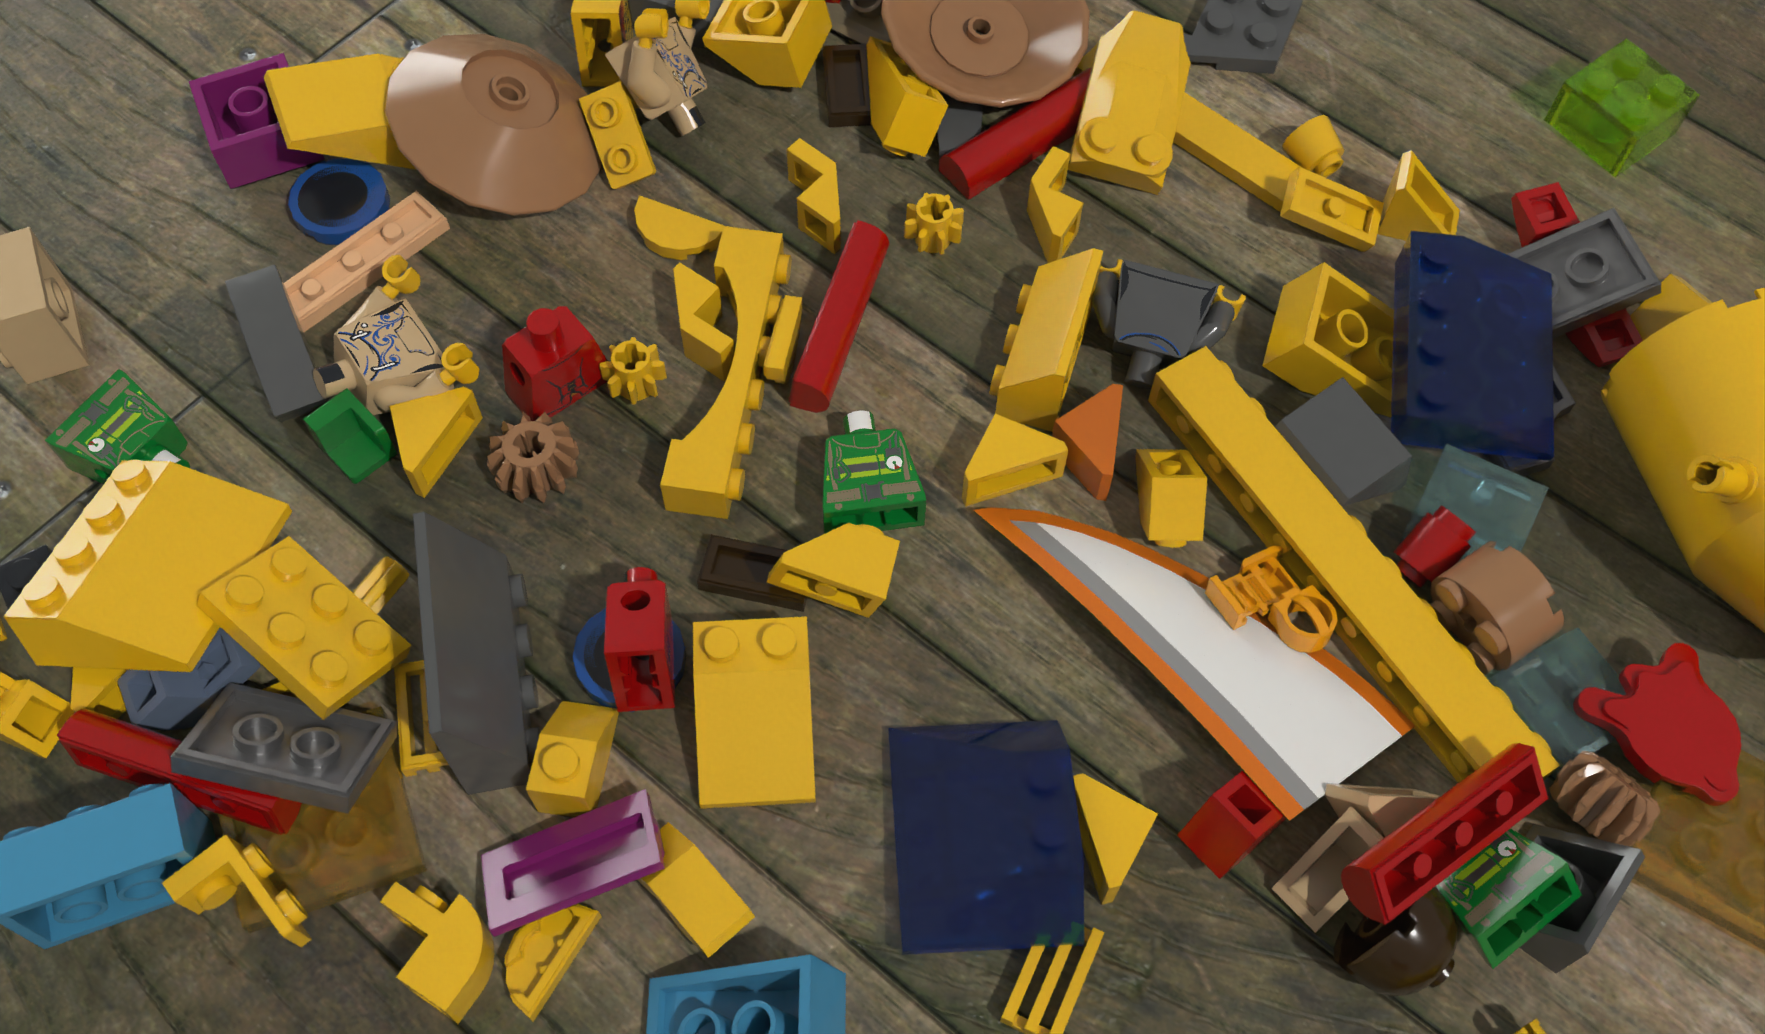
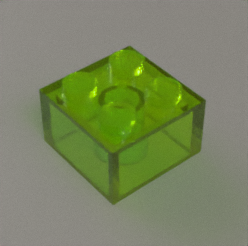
M1626 38L1564 81L1544 120L1612 176L1617 177L1676 134L1700 94Z

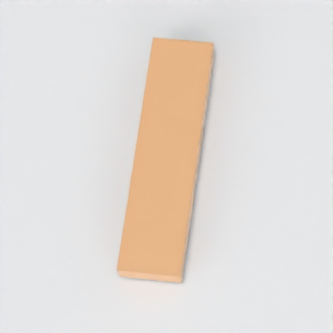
M415 191L284 282L303 332L309 330L382 278V267L389 257L401 255L407 260L448 231L450 227L447 218L419 192Z

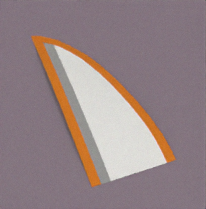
M996 507L973 510L1037 563L1111 632L1210 733L1289 821L1324 796L1326 784L1341 783L1415 727L1398 707L1363 677L1325 649L1307 653L1289 648L1280 639L1277 630L1267 619L1269 613L1261 616L1257 611L1246 617L1247 623L1233 630L1205 594L1209 578L1163 554L1113 532L1037 510Z

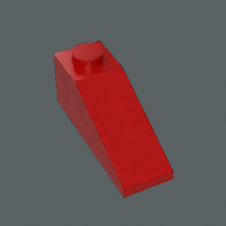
M1242 770L1210 796L1177 836L1194 852L1200 861L1221 879L1287 818Z

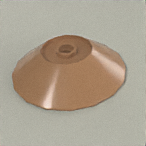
M882 0L881 16L893 50L922 82L961 102L1000 108L1040 100L1071 78L1088 48L1090 11L1085 0Z
M487 34L444 35L409 51L389 77L385 115L399 151L430 184L469 206L513 216L552 212L584 195L603 167L579 102V98L588 94L562 66L527 45Z

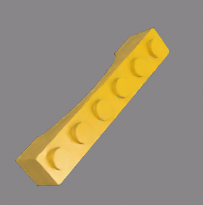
M723 226L714 263V272L720 296L728 298L738 323L735 353L725 384L706 416L683 440L671 439L660 483L666 511L728 519L732 500L740 501L742 498L745 470L739 469L742 454L750 455L752 452L755 425L749 423L752 410L760 411L762 406L764 380L759 379L760 372L764 365L771 337H768L770 327L775 325L781 300L783 299L782 295H778L780 284L788 285L791 273L792 257L791 255L784 254L782 233Z

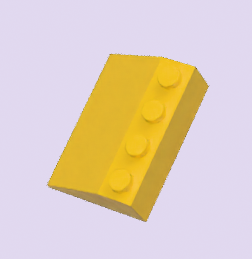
M122 460L112 471L110 477L91 502L86 505L82 514L63 539L54 547L53 552L31 581L23 588L22 593L3 617L38 666L192 672L220 628L218 624L197 606L200 592L269 549L290 517L292 510L288 503L171 461Z

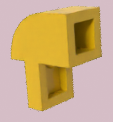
M395 882L380 903L394 918L425 938L396 978L412 993L459 1024L482 993L491 976L495 955L491 933L471 903L460 893L449 906L440 897L422 885H419L414 893Z

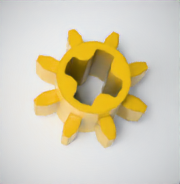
M924 193V196L918 201L917 205L907 204L904 237L905 239L915 238L918 252L920 253L925 251L942 255L944 250L950 245V242L957 244L961 242L964 210L963 208L953 209L950 195Z
M631 337L629 341H624L617 346L611 344L609 346L611 361L600 363L602 378L608 381L607 385L610 396L614 398L621 394L624 398L630 400L632 405H636L637 401L649 396H658L655 380L666 379L667 373L665 362L659 360L657 345L652 344L647 347L637 341L635 337Z

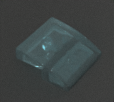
M1446 443L1439 455L1426 488L1415 506L1400 543L1427 512L1433 515L1442 505L1476 531V534L1468 542L1472 547L1462 559L1489 541H1497L1494 548L1499 551L1511 546L1521 552L1541 508L1548 487Z
M1579 628L1569 631L1541 646L1507 670L1503 669L1489 679L1493 686L1499 687L1507 694L1513 705V710L1528 728L1538 733L1548 743L1552 756L1560 764L1556 769L1557 772L1582 751L1597 754L1609 744L1617 741L1608 731L1581 719L1574 711L1573 702L1576 696L1588 687H1595L1620 695L1626 694L1619 682V675Z

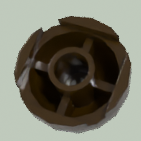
M1433 888L1386 925L1364 916L1355 932H1353L1345 922L1334 946V961L1359 983L1375 993L1388 996H1404L1417 993L1427 986L1431 988L1437 987L1448 978L1454 968V959L1452 957L1457 945L1458 929L1450 904L1436 888Z

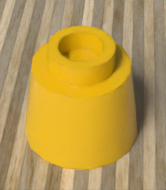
M1326 115L1316 116L1300 125L1286 138L1282 145V150L1296 164L1325 178L1335 173L1344 163L1341 158L1344 153V147Z

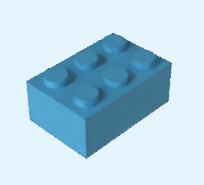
M169 783L166 785L150 784L133 790L128 798L104 806L89 805L77 808L68 813L66 819L43 827L31 826L10 831L0 841V924L45 950L175 904L176 902L173 901L162 882L216 842L212 821Z

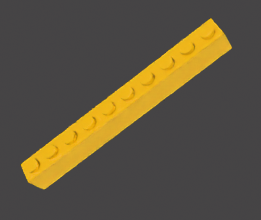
M1205 346L1155 374L1148 399L1149 403L1266 547L1279 545L1283 548L1279 563L1301 590L1314 585L1321 595L1333 604L1338 620L1334 629L1335 632L1395 706L1415 725L1414 729L1458 783L1514 743L1535 747L1543 780L1560 766L1552 756V751L1545 739L1528 728L1513 710V705L1507 694L1499 687L1493 686L1475 665V660L1468 648L1452 638L1438 621L1433 607L1414 593L1403 580L1401 571L1396 563L1389 557L1383 556L1367 537L1362 523L1343 509L1331 492L1267 419L1262 405L1255 398L1249 397L1235 381L1232 370L1224 361L1218 360L1208 347Z

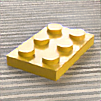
M290 536L201 591L198 598L197 606L322 720L326 719L406 659L412 646Z

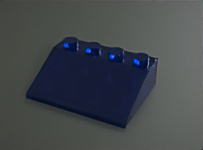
M1410 231L1395 262L1391 432L1401 444L1548 461L1553 459L1554 408L1551 273L1464 236Z

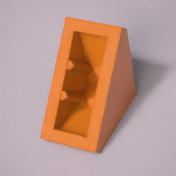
M1111 384L1056 419L1052 432V437L1064 441L1068 448L1065 465L1096 500H1107L1114 473L1123 385Z

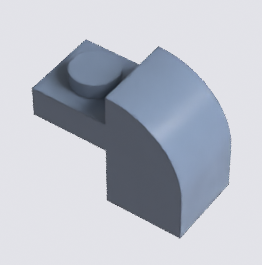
M220 627L192 672L127 670L117 682L131 724L149 730H178L194 727L229 682L242 685L261 666L251 654Z

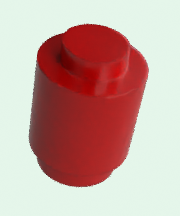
M1440 505L1433 515L1427 512L1393 551L1401 558L1397 566L1405 576L1421 588L1427 580L1432 582L1462 559L1472 547L1468 542L1476 534V531L1447 508Z

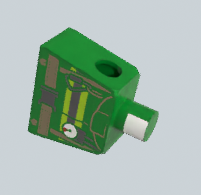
M120 369L45 439V442L67 468L102 484L107 481L112 471L122 460L171 461L190 468L189 462L179 456L186 449L188 442L176 424Z
M854 411L847 414L843 418L845 434L830 436L825 441L823 485L824 534L847 523L871 525L881 531L925 526L926 496L902 432L895 428L876 431L874 415L868 411Z
M1511 828L1434 887L1450 904L1457 924L1492 969L1582 896L1570 867L1563 858Z

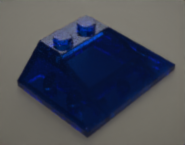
M1058 720L888 728L902 955L1031 948L1032 946H1082L1084 944V860L1070 748Z

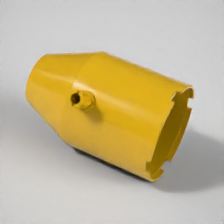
M1760 288L1754 291L1758 298L1756 300L1728 308L1723 299L1680 317L1650 335L1630 350L1612 368L1609 375L1613 383L1609 390L1607 388L1601 390V397L1693 575L1765 633V288Z

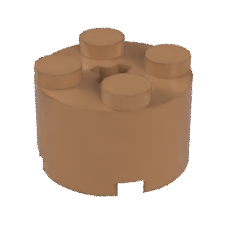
M1497 541L1485 543L1435 578L1431 584L1433 602L1430 605L1435 610L1438 621L1448 633L1452 631L1468 648L1475 660V665L1484 675H1487L1492 670H1507L1560 632L1564 625L1562 609L1553 614L1547 601L1555 592L1545 576L1524 554L1515 548L1508 546L1502 551L1495 549Z

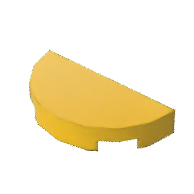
M639 195L634 209L637 231L644 239V244L648 249L662 257L688 260L687 255L698 254L709 249V252H712L719 246L723 226L725 225Z
M785 295L784 299L781 300L763 365L766 379L775 380L776 383L787 384L793 370L800 334L802 297Z
M575 904L525 924L514 934L505 954L506 984L512 1002L532 1022L535 1021L602 916L599 911Z

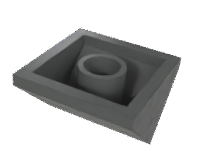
M1343 377L1281 419L1275 426L1342 507L1400 490L1407 482L1412 455Z
M1533 824L1525 837L1563 858L1568 863L1582 896L1519 947L1554 973H1558L1589 953L1645 856L1641 849Z

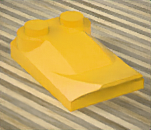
M1133 10L1129 11L1112 30L1100 37L1070 153L1068 170L1155 195L1159 194L1163 187L1166 171L1173 159L1172 145L1191 64L1184 41L1183 26L1180 23Z

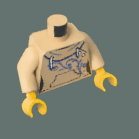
M675 0L676 14L680 17L679 22L676 17L668 19L666 9L646 8L635 21L634 30L636 36L605 54L645 117L651 121L668 112L681 136L706 123L692 99L693 96L707 89V82L691 48L696 29L692 27V20L707 18L710 10V0Z
M393 255L384 262L382 275L387 281L384 287L377 286L352 317L335 332L334 363L313 369L316 387L324 399L338 395L347 388L372 415L391 413L390 405L425 396H434L454 389L453 383L455 381L462 384H470L478 379L479 367L472 360L473 353L465 344L454 343L442 353L407 299L398 301L396 298L399 292L410 294L415 292L420 286L419 273L413 267L407 269L408 262L401 255Z

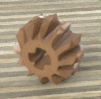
M522 412L519 424L514 426L503 421L501 427L503 435L490 437L489 448L491 454L487 456L489 471L495 476L498 488L504 494L513 491L515 498L521 503L532 493L536 494L538 500L545 503L546 491L553 489L564 494L566 488L564 479L577 478L578 468L576 460L580 454L577 442L573 441L569 428L563 421L553 424L551 417L546 412L536 421H531L530 417Z
M1582 751L1573 760H1569L1556 774L1557 778L1549 788L1552 798L1558 802L1559 808L1572 817V821L1580 824L1589 834H1593L1600 840L1629 847L1637 841L1640 842L1654 826L1653 822L1661 812L1657 801L1635 779L1629 777L1620 767H1616L1606 758L1599 757L1594 752Z

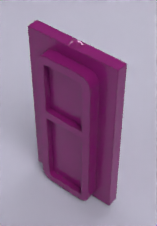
M646 789L482 854L484 897L486 899L488 926L491 934L494 937L665 869L663 861L665 853L659 824L654 817L650 795Z

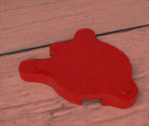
M1674 643L1663 652L1659 664L1656 666L1642 664L1626 666L1619 674V682L1626 693L1625 695L1588 687L1576 696L1573 702L1576 715L1608 731L1618 741L1625 757L1640 774L1651 782L1657 783L1661 779L1673 785L1683 786L1682 792L1693 794L1704 803L1712 806H1722L1737 795L1739 791L1737 765L1741 752L1740 730L1736 718L1725 702L1704 682L1699 670V657L1696 650L1690 645Z

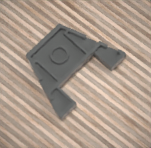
M1208 0L1193 34L1188 35L1184 33V41L1190 62L1215 63V70L1274 74L1300 12L1303 0Z

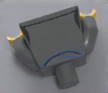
M1118 259L1117 266L1114 268L1100 266L1097 285L1092 295V304L1101 332L1106 337L1113 339L1112 351L1131 356L1124 381L1136 387L1151 389L1155 374L1159 372L1161 365L1170 366L1205 346L1210 349L1226 335L1231 322L1237 318L1246 296L1241 294L1238 300L1231 301L1223 296L1222 292L1225 288L1223 285Z

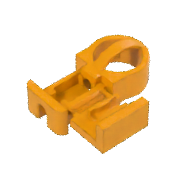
M1273 545L1245 558L1242 561L1239 573L1224 581H1221L1217 575L1209 578L1205 594L1233 630L1247 623V616L1257 611L1261 616H1264L1270 610L1267 619L1277 630L1280 639L1289 648L1299 652L1312 653L1328 645L1338 622L1337 612L1333 604L1322 596L1314 585L1301 590L1279 563L1283 551L1281 546ZM1297 611L1307 612L1318 633H1307L1298 629L1291 623L1288 615Z

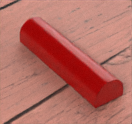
M1087 68L1040 100L1029 103L943 155L939 160V171L969 200L1049 151L1053 146L1055 147L1075 135L1092 68Z
M857 220L852 226L794 374L789 396L791 407L818 413L827 410L889 248V239L886 234L872 224Z
M80 709L72 714L57 734L60 743L78 766L139 787L150 784L166 785L171 783L197 807L281 836L282 834L287 835L302 803L173 773L171 755L181 744V740L90 709Z
M1520 743L1509 745L1344 867L1341 872V882L1352 904L1366 917L1386 925L1548 800L1535 747Z

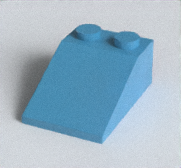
M809 954L651 978L649 982L646 1034H846V973Z

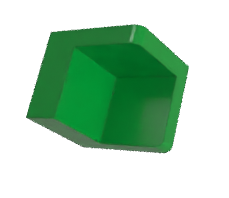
M347 388L303 419L318 447L354 484L365 479L397 455L384 426Z

